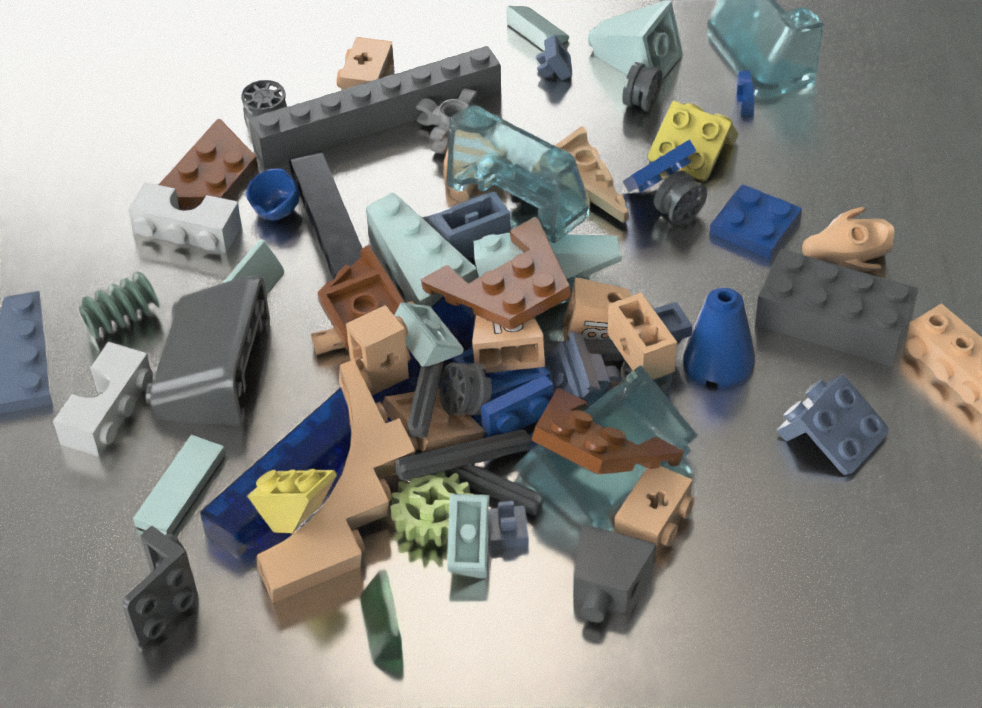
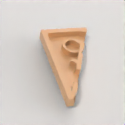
M581 126L538 157V165L554 163L560 182L624 223L629 219L626 201L622 194H617L613 186V178L605 163L599 159V152L596 147H592L589 143L587 131L584 127Z

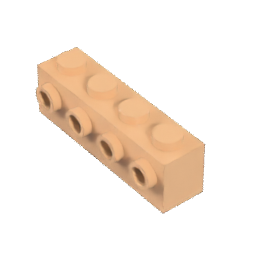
M941 303L909 323L904 347L908 349L913 357L919 359L931 369L938 379L946 382L966 403L971 404L982 414V337Z

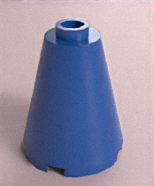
M717 288L707 295L692 328V336L688 337L683 348V365L688 374L700 383L706 384L707 380L718 383V387H729L739 384L749 377L755 363V351L742 296L730 288Z

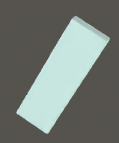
M191 435L133 517L135 527L147 530L150 526H154L164 535L166 533L172 534L225 456L224 446Z

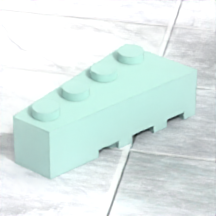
M394 192L366 206L368 236L384 264L388 265L394 282L397 286H400L404 293L406 303L413 301L414 304L430 306L440 319L464 306V304L455 306L446 302L445 296L435 292L433 295L426 293L422 289L421 279L449 265L461 278L470 283L477 279V268Z

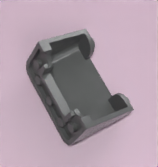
M246 276L182 295L179 302L175 301L173 303L172 324L154 380L149 382L146 388V403L151 404L154 420L241 427L244 408L239 407L238 397H240L241 392L245 393V369L255 333L267 331L270 321L265 283L262 277Z

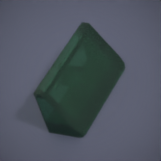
M381 569L360 595L371 659L374 663L399 659L403 655L401 632L388 571Z

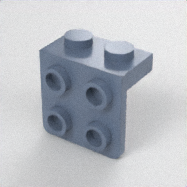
M844 374L826 383L822 379L814 383L805 392L808 398L803 403L799 401L788 409L783 415L787 420L776 430L786 442L806 432L844 475L853 473L889 433L888 425Z

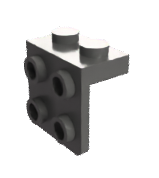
M150 526L140 535L151 573L131 590L122 601V607L133 639L140 646H144L150 639L157 638L164 631L166 625L180 612L186 611L198 596L187 552L181 542L171 533L164 535L154 526Z

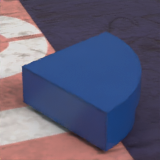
M749 70L738 71L736 79L735 98L743 117L754 116V91Z

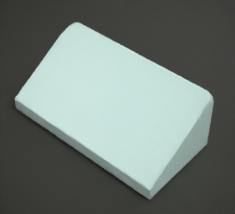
M514 5L506 7V23L545 51L544 40L553 35L561 43L570 39L567 33L531 7Z
M260 239L223 283L246 276L262 277L267 294L284 274V269L266 241Z
M400 303L394 316H400L405 322L408 329L406 347L421 366H431L462 354L464 349L430 306Z
M450 494L447 572L476 578H487L489 495Z

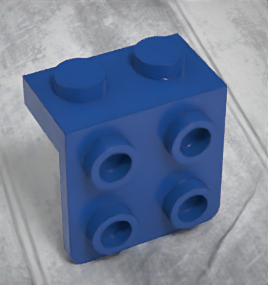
M543 375L482 405V415L470 416L485 430L484 438L522 429L540 420L553 396V383L546 375Z

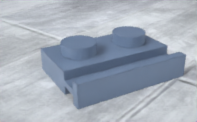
M571 331L568 341H561L545 356V367L550 372L553 394L556 389L561 388L589 402V395L593 392L598 393L601 388L583 335Z

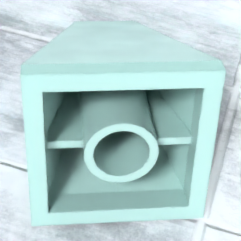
M667 0L602 20L588 34V44L590 47H593L594 55L626 75L631 66L635 65V62H640L649 69L650 67L661 68L664 78L683 54L672 2Z

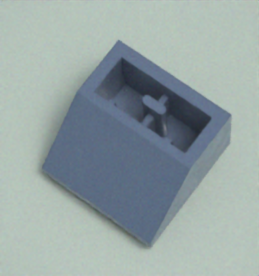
M495 191L475 196L422 217L466 259L474 256L473 241L491 234L510 233L511 212Z

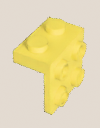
M672 101L648 153V159L650 162H653L690 139L697 151L688 156L691 163L678 171L684 170L693 176L694 179L703 182L709 178L724 143L734 146L739 134L733 125V121L724 115H712L703 112L700 107L691 103L684 105Z

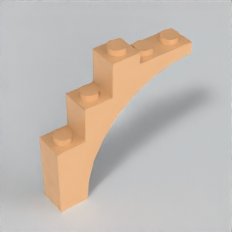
M354 360L341 364L339 371V383L348 405L352 433L351 446L343 473L329 499L308 523L285 541L257 555V569L272 603L360 567L361 552L365 551V546L358 530L355 528L387 516L389 501L392 500V495L384 477L395 473L396 460L398 458L414 455L415 451L418 450L416 438L409 436L407 433L408 429L405 430L400 418L388 422L381 402L375 403L370 393L373 389L368 374L365 370L359 371Z

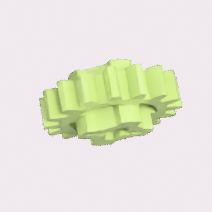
M445 471L439 472L437 475H426L410 479L409 484L400 481L398 483V492L392 493V506H390L391 518L395 520L397 532L406 531V540L409 542L416 536L420 537L421 546H425L429 539H434L437 547L441 546L442 538H448L450 494L474 495L470 493L468 482L459 484V475L457 473L447 478L445 477Z

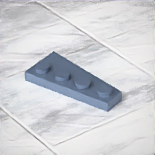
M40 291L4 297L0 312V414L51 405L53 402L43 303Z

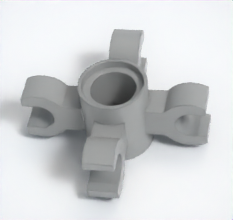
M464 88L459 99L446 100L440 106H437L434 101L428 98H422L417 104L416 109L423 111L417 118V122L427 126L431 124L439 126L435 127L430 134V138L435 140L431 151L440 154L446 152L453 128L492 136L491 132L486 131L492 123L491 119L484 116L477 118L469 116L473 115L478 107V104L473 103L477 91Z

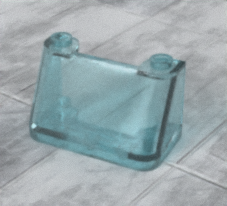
M776 0L717 1L708 18L707 34L737 73L738 71H750L753 91L756 95L772 97L815 84L824 25L815 13L804 7L785 12Z
M468 106L450 117L446 180L448 187L461 192L464 190L465 184H478V189L484 192L491 186L496 185L539 208L538 219L542 223L541 226L548 241L554 244L589 217L590 199L576 160L566 150L554 146L484 110L480 106Z
M641 365L584 411L593 418L592 422L604 428L613 427L625 433V438L639 445L656 436L685 451L682 459L692 451L688 444L698 437V434ZM540 444L535 446L513 467L526 483L542 494L580 527L586 524L597 528L613 516L608 509L635 487L646 470V467L635 464L633 471L597 475ZM661 461L660 466H662L667 461Z

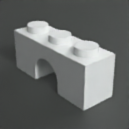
M144 182L128 208L134 234L221 253L228 252L242 227L237 201L206 195L203 202L197 208L182 211L179 209L175 188Z
M111 342L107 343L90 367L96 389L102 392V394L93 398H84L72 394L53 420L61 445L98 457L106 446L114 441L118 428L124 419L132 414L136 401L142 392L146 391L148 383L152 382L153 371L150 368L147 353Z

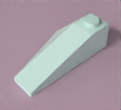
M510 233L491 234L473 241L478 277L512 260L516 255L524 253L511 242ZM546 234L566 279L575 275L584 278L622 261L617 236Z

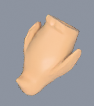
M864 207L855 208L841 213L822 232L805 239L802 245V252L804 256L860 272H875L881 269V265L865 262L892 251L894 227L885 219H853L866 211Z

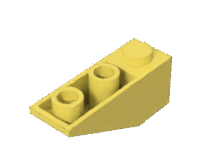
M271 470L257 480L256 485L258 487L247 497L273 533H293L320 508L337 474L334 470Z

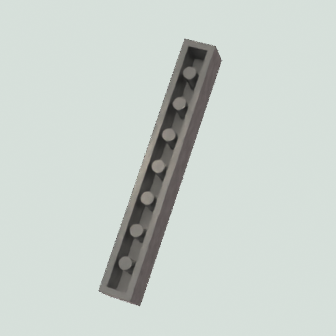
M487 45L249 118L253 148L265 168L287 161L292 157L313 153L417 120L423 112L416 109L417 104L422 98H428L434 101L437 106H440L446 100L459 99L464 88L477 91L473 102L502 93L501 63Z

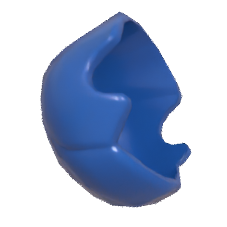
M281 168L268 169L258 174L249 183L246 198L253 210L261 218L276 221L290 215L298 206L300 190L295 180L286 170Z

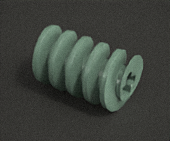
M134 273L132 277L133 282L127 277L121 279L120 288L114 283L108 285L107 293L101 289L95 291V300L88 295L82 297V306L79 305V311L84 324L95 340L100 339V327H103L108 334L113 333L111 322L115 321L121 328L126 327L124 316L128 315L136 322L138 321V309H141L146 316L151 315V303L158 308L160 307L157 295L150 281L143 273Z

